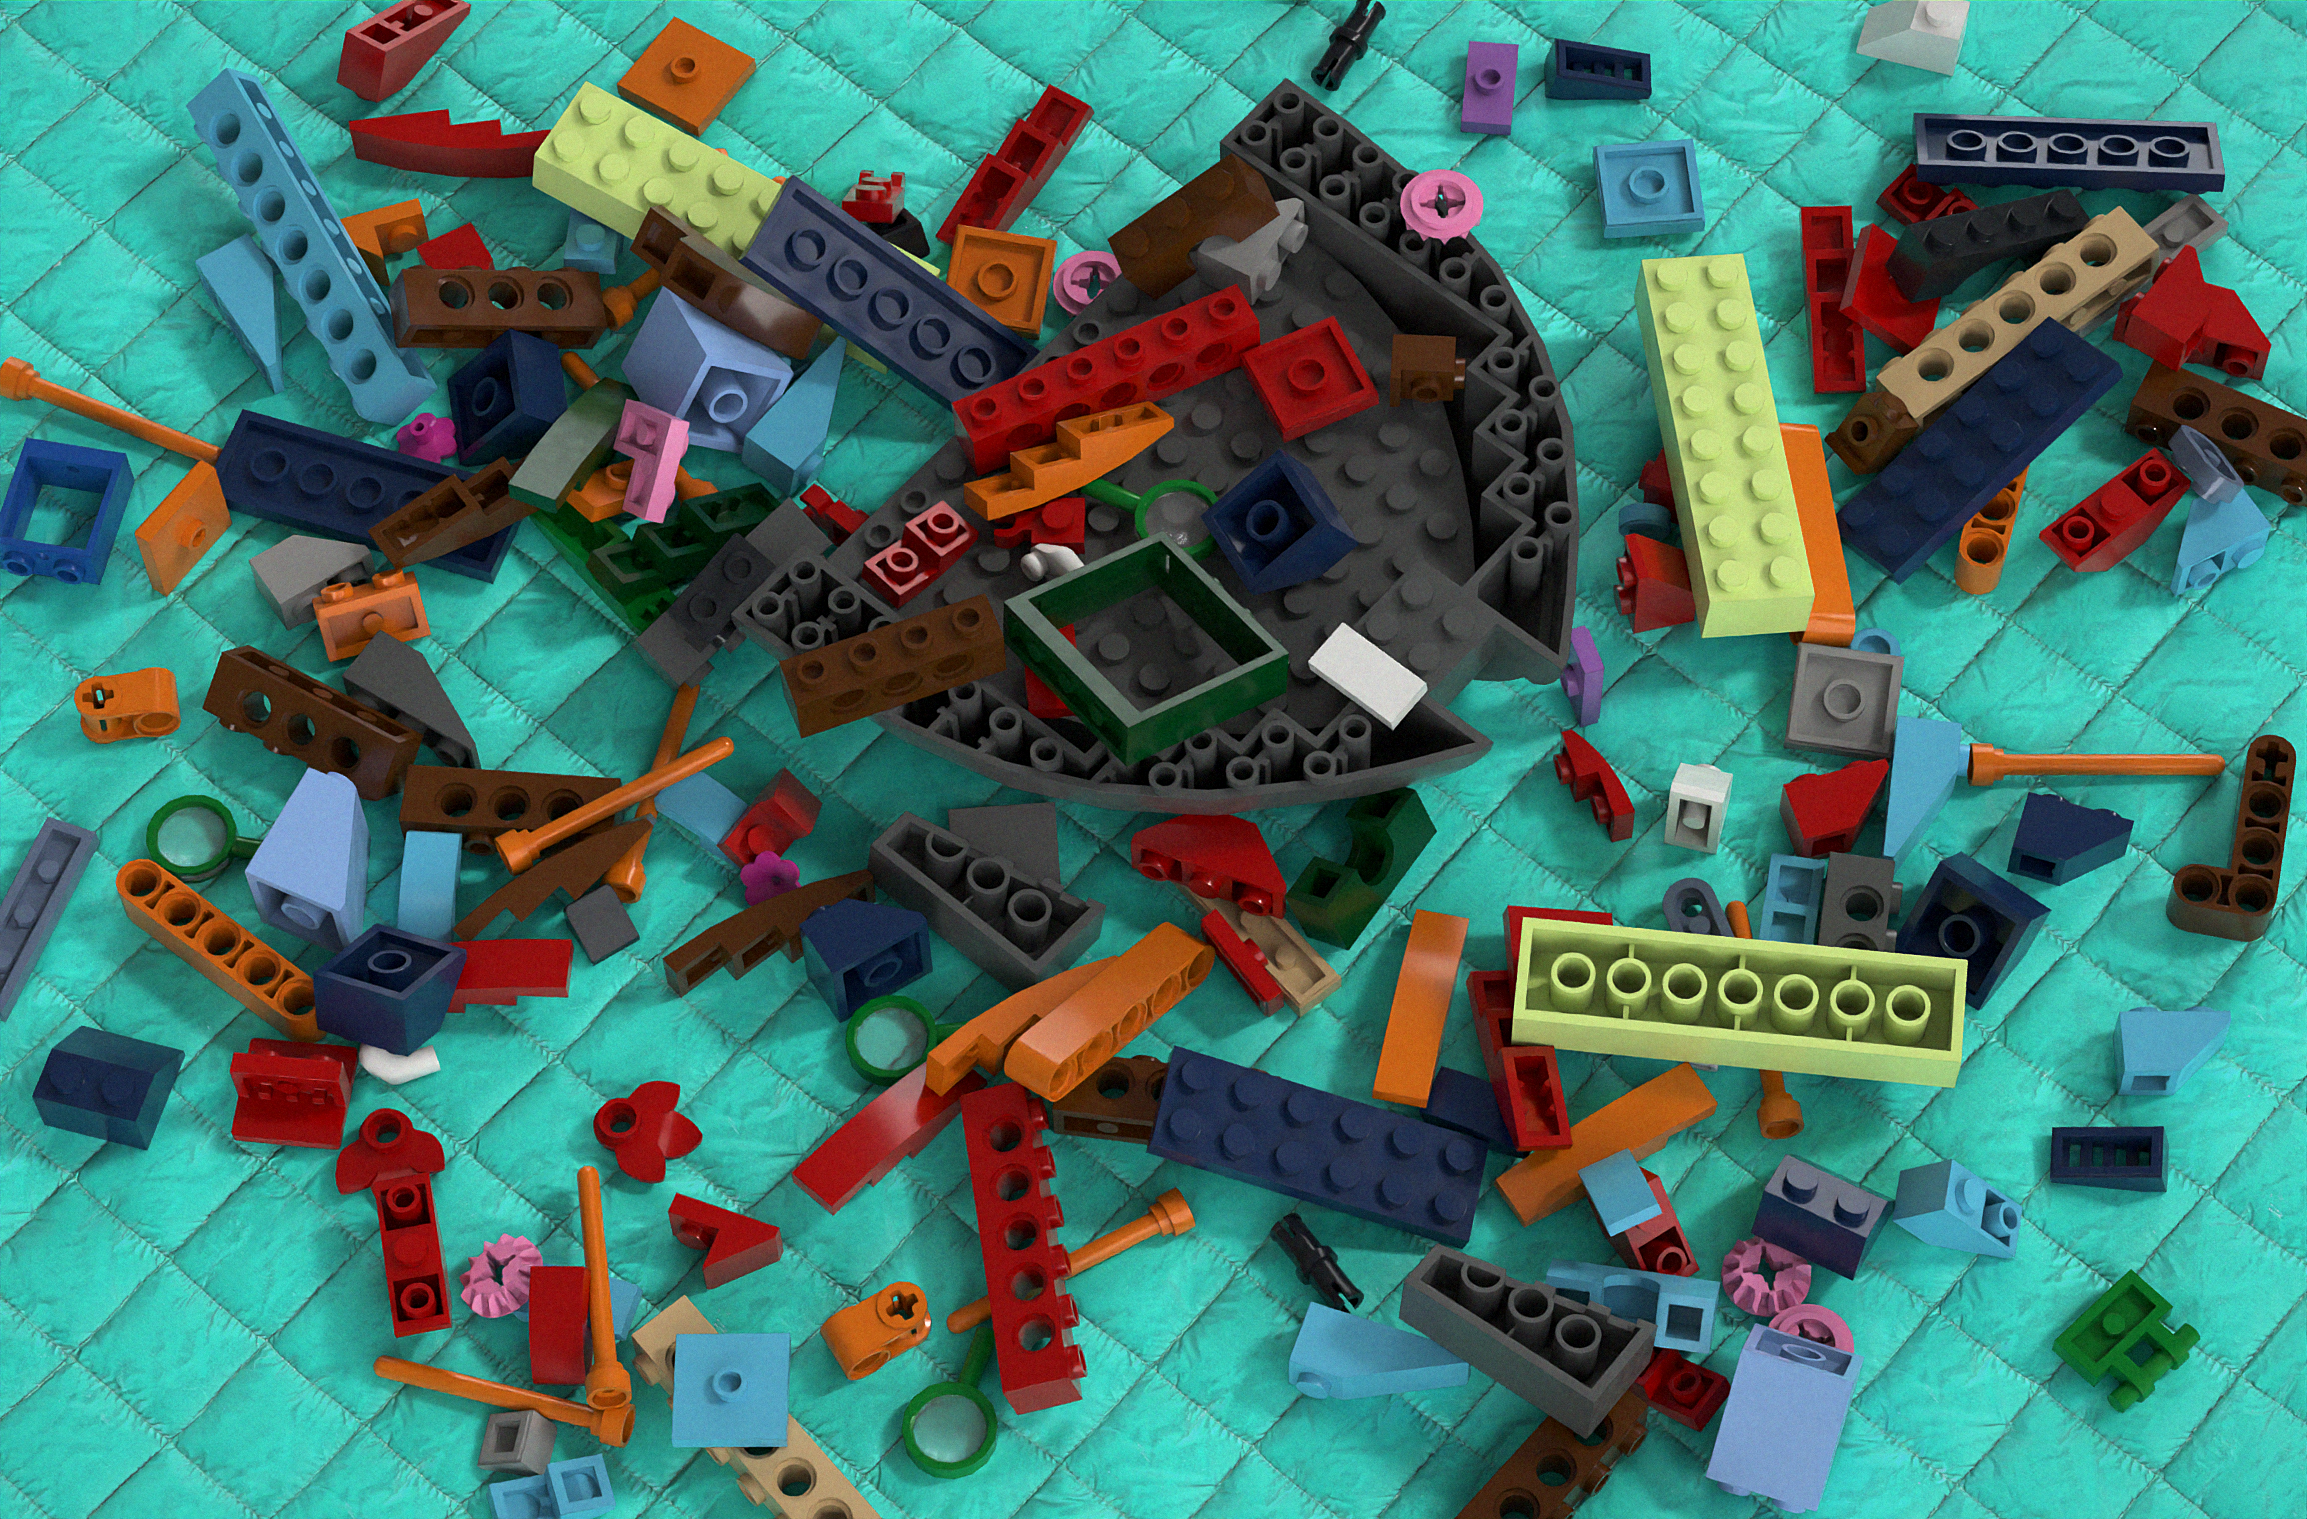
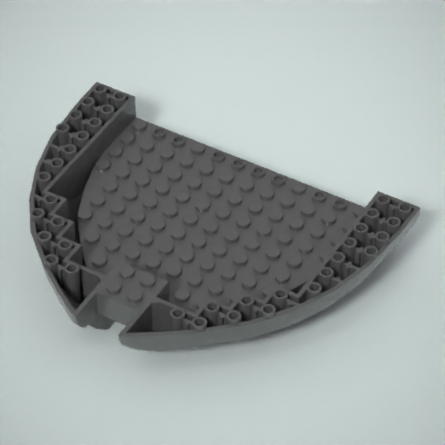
M1287 78L1269 93L1220 141V160L1233 153L1263 176L1274 202L1290 198L1304 201L1305 224L1308 226V234L1304 244L1297 253L1290 252L1284 260L1275 285L1269 291L1263 290L1254 304L1250 305L1260 322V343L1263 345L1334 315L1377 390L1379 404L1283 443L1242 367L1239 366L1154 402L1153 404L1174 418V428L1132 459L1099 477L1142 496L1151 487L1164 481L1185 479L1201 483L1213 491L1219 500L1279 448L1311 470L1360 543L1326 573L1316 579L1253 595L1248 591L1220 546L1208 558L1197 563L1210 577L1217 578L1224 590L1241 607L1249 609L1256 621L1273 638L1279 639L1281 646L1289 652L1290 664L1288 667L1286 693L1126 767L1077 716L1061 717L1058 719L1036 718L1027 711L1023 661L1004 643L1007 670L867 716V718L908 744L1010 788L1108 810L1218 816L1357 798L1453 774L1484 757L1491 750L1494 742L1446 707L1472 680L1500 682L1524 677L1533 684L1547 685L1554 683L1562 675L1569 658L1576 600L1579 543V508L1573 425L1545 344L1499 264L1470 231L1466 239L1459 236L1453 237L1444 245L1439 238L1429 237L1423 242L1417 231L1414 229L1407 230L1405 219L1400 213V199L1404 188L1414 177L1419 175L1418 172L1406 169L1350 122ZM1438 195L1435 209L1438 216L1446 218L1449 208L1446 207V203ZM1204 240L1198 242L1189 251L1197 273L1157 300L1130 283L1121 273L1017 375L1220 291L1199 280L1197 250ZM1393 334L1456 337L1455 358H1466L1464 390L1454 389L1453 401L1438 400L1432 403H1424L1415 399L1401 398L1400 407H1390ZM955 434L826 560L803 544L731 613V617L740 633L779 661L983 593L988 598L1003 634L1004 601L1059 576L1046 574L1039 581H1033L1025 575L1021 568V559L1026 554L1031 553V541H1023L1018 546L1008 549L995 546L994 529H1009L1014 525L1011 523H996L995 519L987 521L964 503L963 484L1011 473L1010 463L977 477ZM1082 487L1057 497L1085 498V554H1076L1084 565L1137 542L1133 514L1082 494ZM1185 497L1168 498L1154 505L1148 512L1145 521L1146 530L1150 536L1164 531L1181 548L1192 547L1204 541L1210 534L1209 529L1200 517L1208 509L1205 505L1194 499ZM943 500L979 531L978 539L937 580L897 609L861 577L863 563L902 539L906 523ZM1032 508L1023 511H1032ZM1158 585L1073 623L1077 650L1139 712L1240 667ZM1342 622L1426 682L1427 692L1394 730L1309 668L1308 661Z

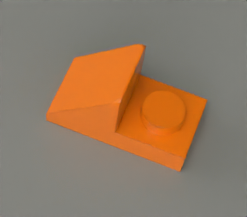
M418 198L340 219L375 281L385 286H390L383 256L397 252H408L429 241L423 211Z

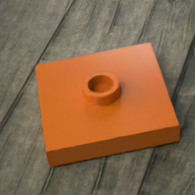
M674 16L617 83L618 93L626 99L700 137L755 72L756 63L755 59Z
M958 224L946 284L1021 338L1039 340L1058 248L1057 241Z
M203 460L195 464L135 531V537L152 588L166 597L232 525L216 469Z

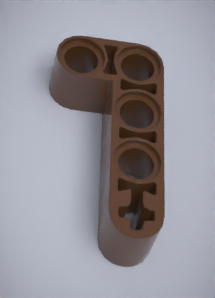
M2263 735L2256 738L2249 747L2239 781L2227 869L2204 864H2189L2182 867L2176 873L2166 904V915L2170 922L2178 929L2241 942L2257 940L2266 933L2277 900L2296 767V751L2285 738L2277 735ZM2265 768L2271 770L2272 781H2262ZM2253 811L2267 813L2271 818H2261L2256 816ZM2254 857L2260 859L2265 864L2256 865L2250 863L2245 858ZM2194 894L2204 901L2194 902L2187 899L2184 895ZM2249 904L2251 906H2254L2258 911L2249 912L2243 910L2238 905Z

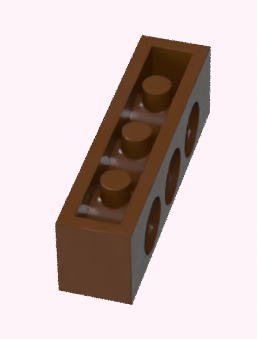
M415 265L402 269L388 292L396 348L485 349L511 328L556 344L558 349H593L607 328L599 273L581 272L574 267H563L554 271H532L524 266L511 267L506 270H483L478 266H463L456 270L433 269L428 265ZM441 300L449 302L455 309L446 306ZM491 301L499 303L504 309L496 307ZM539 301L548 304L552 310L544 307Z
M2155 359L2153 360L2131 402L2124 432L2134 435L2145 444L2158 445L2172 451L2168 444L2169 440L2182 425H2187L2203 434L2219 448L2243 480L2244 485L2257 486L2280 496L2284 501L2292 505L2307 507V419L2186 369L2180 368L2178 372H2175ZM2179 416H2185L2191 418L2192 420H2186ZM2227 436H2234L2240 440L2231 439ZM2276 456H2282L2289 460L2279 459Z
M985 593L779 661L784 697L801 739L1007 670L1004 636Z
M250 645L221 653L202 708L219 717V723L223 727L239 733L248 732L263 740L262 745L271 752L286 756L292 755L306 762L307 769L310 767L324 774L336 772L347 777L357 788L359 797L369 801H379L380 799L404 792L408 764H414L424 736ZM264 695L269 699L271 705L270 713L265 707ZM308 717L314 724V736L308 728ZM352 740L358 747L359 758H356L351 748Z
M408 764L399 823L404 841L406 840L408 830L462 833L461 850H467L475 855L489 856L498 852L494 838L512 829H515L517 833L527 829L530 833L621 787L622 783L620 778ZM625 809L540 851L539 859H544L597 831L623 823ZM458 810L469 811L461 817H450L453 812ZM509 814H522V816H520L516 820H502L505 816Z
M1136 1055L1131 1059L1113 1056L1063 1098L1053 1102L1054 1133L1148 1145L1157 1107L1156 1100L1160 1095L1167 1063L1147 1055ZM1250 1068V1069H1253V1070H1257V1071H1260V1072L1269 1074V1073H1267L1266 1071H1263V1070H1260V1069ZM1113 1088L1125 1092L1122 1097L1116 1099H1109L1101 1095L1104 1091Z
M1627 1389L1592 1432L1603 1440V1442L1596 1446H1586L1579 1443L1575 1438L1578 1435L1576 1432L1548 1415L1454 1519H1502L1505 1514L1510 1512L1522 1513L1528 1519H1573L1576 1514V1510L1573 1507L1585 1494L1594 1497L1601 1491L1612 1475L1613 1470L1610 1469V1466L1623 1453L1630 1457L1645 1441L1649 1430L1646 1428L1649 1405ZM1546 1472H1556L1561 1474L1567 1481L1560 1486L1553 1487L1542 1483L1538 1477Z

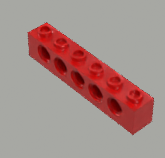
M1234 284L951 403L956 439L977 477L1009 464L1010 453L1057 442L1056 422L1146 401L1154 403L1239 367V354L1261 345L1260 322L1238 285Z
M1016 1081L959 1095L1003 1394L1017 1415L1083 1400L1080 1378L1087 1377L1088 1372L1082 1347L1080 1344L1074 1345L1072 1328L1078 1327L1080 1320L1072 1293L1066 1294L1064 1278L1072 1276V1268L1064 1243L1059 1244L1056 1228L1064 1227V1217L1058 1196L1056 1194L1051 1195L1049 1179L1056 1178L1057 1173L1052 1151L1049 1145H1043L1041 1131L1049 1129V1120L1043 1099L1041 1097L1034 1098L1028 1088ZM1019 1141L1018 1145L1012 1150L1002 1152L1009 1143ZM1027 1189L1021 1198L1009 1201L1014 1193ZM1035 1238L1034 1242L1026 1249L1016 1250L1023 1241ZM1043 1288L1037 1297L1031 1300H1024L1031 1290ZM1043 1338H1050V1341L1044 1348L1031 1351L1037 1341Z

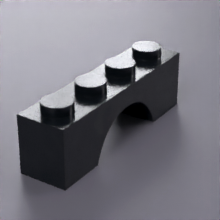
M2068 188L1913 223L1906 226L1885 267L1909 302L1916 303L1952 294L1971 275L1985 266L2004 258L2018 256L2026 268L2030 269L2041 261L2043 255L2052 246L2058 243L2065 244L2080 234L2084 226L2091 219Z

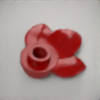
M666 1081L646 1082L641 1084L627 1099L615 1098L609 1100L597 1111L593 1121L595 1137L604 1148L616 1153L619 1168L629 1177L644 1183H661L666 1175L665 1159L673 1160L686 1156L694 1151L703 1141V1135L698 1127L691 1120L674 1111L680 1097V1085ZM620 1122H626L631 1125V1128L625 1132L616 1133L612 1131L614 1125Z
M390 1108L378 1109L369 1114L362 1123L359 1130V1139L340 1152L335 1172L336 1185L341 1195L352 1194L371 1187L375 1197L374 1182L429 1172V1174L442 1172L445 1170V1155L438 1139L433 1134L414 1129L412 1122L404 1113ZM393 1132L397 1134V1137L391 1142H378L380 1136L384 1133Z

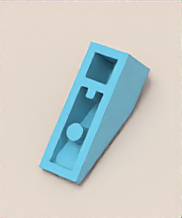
M249 233L195 260L203 290L276 395L284 391L281 301L275 276L280 274L281 271L276 262L270 259L263 249H259Z
M840 335L745 435L741 462L789 497L802 483L806 485L813 483L826 463L822 457L847 346V340Z
M1899 715L1897 717L1892 745L1881 859L1895 861L1894 875L1952 797L1956 776L1966 777L1970 745L1960 744L1962 723Z
M1311 1301L1289 1358V1383L1296 1385V1388L1303 1394L1318 1399H1325L1331 1396L1340 1400L1467 1385L1471 1375V1365L1432 1339Z

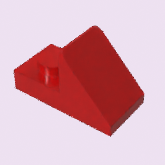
M783 767L716 846L741 870L746 864L755 862L756 857L764 851H772L780 858L794 840L806 837L812 832L823 803L790 771Z
M676 1193L668 1210L672 1233L681 1243L696 1250H706L707 1247L711 1248L702 1268L706 1289L717 1288L780 1261L784 1252L779 1227Z

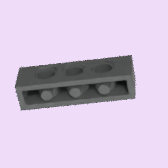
M1830 852L1818 932V946L1894 953L1897 930L1887 929L1889 914L1899 915L1903 883L1893 881L1895 861ZM1862 913L1871 920L1857 921L1852 919L1849 914Z

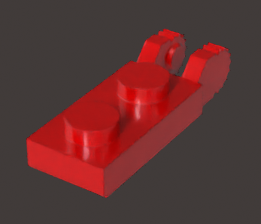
M862 170L859 176V183L854 184L842 200V210L859 222L893 223L904 207L905 173L893 172L891 179L874 177V171Z

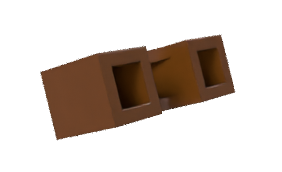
M1230 153L1107 240L1124 278L1157 300L1197 273L1189 251L1198 242L1212 236L1225 235L1240 243L1280 216V212L1263 176L1235 154Z

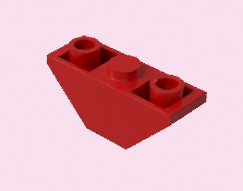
M2205 282L2212 310L2205 338L2185 363H2197L2225 371L2234 377H2248L2262 381L2271 343L2234 290ZM2131 298L2120 304L2112 340L2125 343L2129 347L2134 348L2124 342L2129 320L2124 318V314L2133 299Z
M2154 447L2039 533V539L2074 572L2108 571L2147 541L2189 489L2191 481Z
M1183 814L1138 831L1131 840L1132 868L1139 870L1145 877L1159 882L1169 880L1189 887L1193 893L1203 898L1215 899L1218 897L1238 904L1243 910L1255 916L1263 917L1270 915L1283 920L1286 913L1285 895L1287 894V885L1256 823L1230 814L1218 816Z
M429 1172L374 1182L395 1337L452 1328V1298L445 1249Z

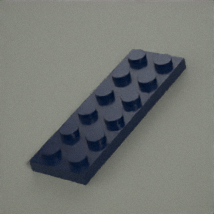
M1914 113L1912 135L1917 182H1928L1936 186H1948L1953 183L1980 184L1988 188H1997L2003 185H2027L2042 190L2051 189L2055 186L2081 187L2088 191H2101L2105 188L2132 189L2141 193H2150L2156 190H2180L2195 195L2204 194L2207 191L2223 192L2225 169L2217 125L2213 122Z
M795 175L790 176L784 181L738 260L743 266L951 413H953L951 403L1015 377L1040 353L1037 348Z
M2048 316L1836 514L1841 543L1900 586L2124 376L2119 363Z
M242 409L214 467L229 510L339 541L366 545L368 549L378 552L382 551L370 537L367 530L455 473L462 483L475 475V473ZM522 519L490 536L420 563L493 584Z
M1174 1046L1168 1057L1146 1153L1463 1249L1470 1239L1490 1142Z

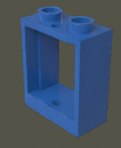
M26 437L0 512V569H5L18 576L36 574L55 577L61 582L73 585L80 584L81 582L100 585L135 482L126 453ZM43 484L104 494L85 550L24 540Z

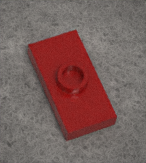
M1217 909L1202 918L1200 924L1202 939L1215 948L1216 956L1263 1015L1270 1017L1284 1007L1283 991L1264 969L1269 963L1258 945L1251 938L1243 942Z

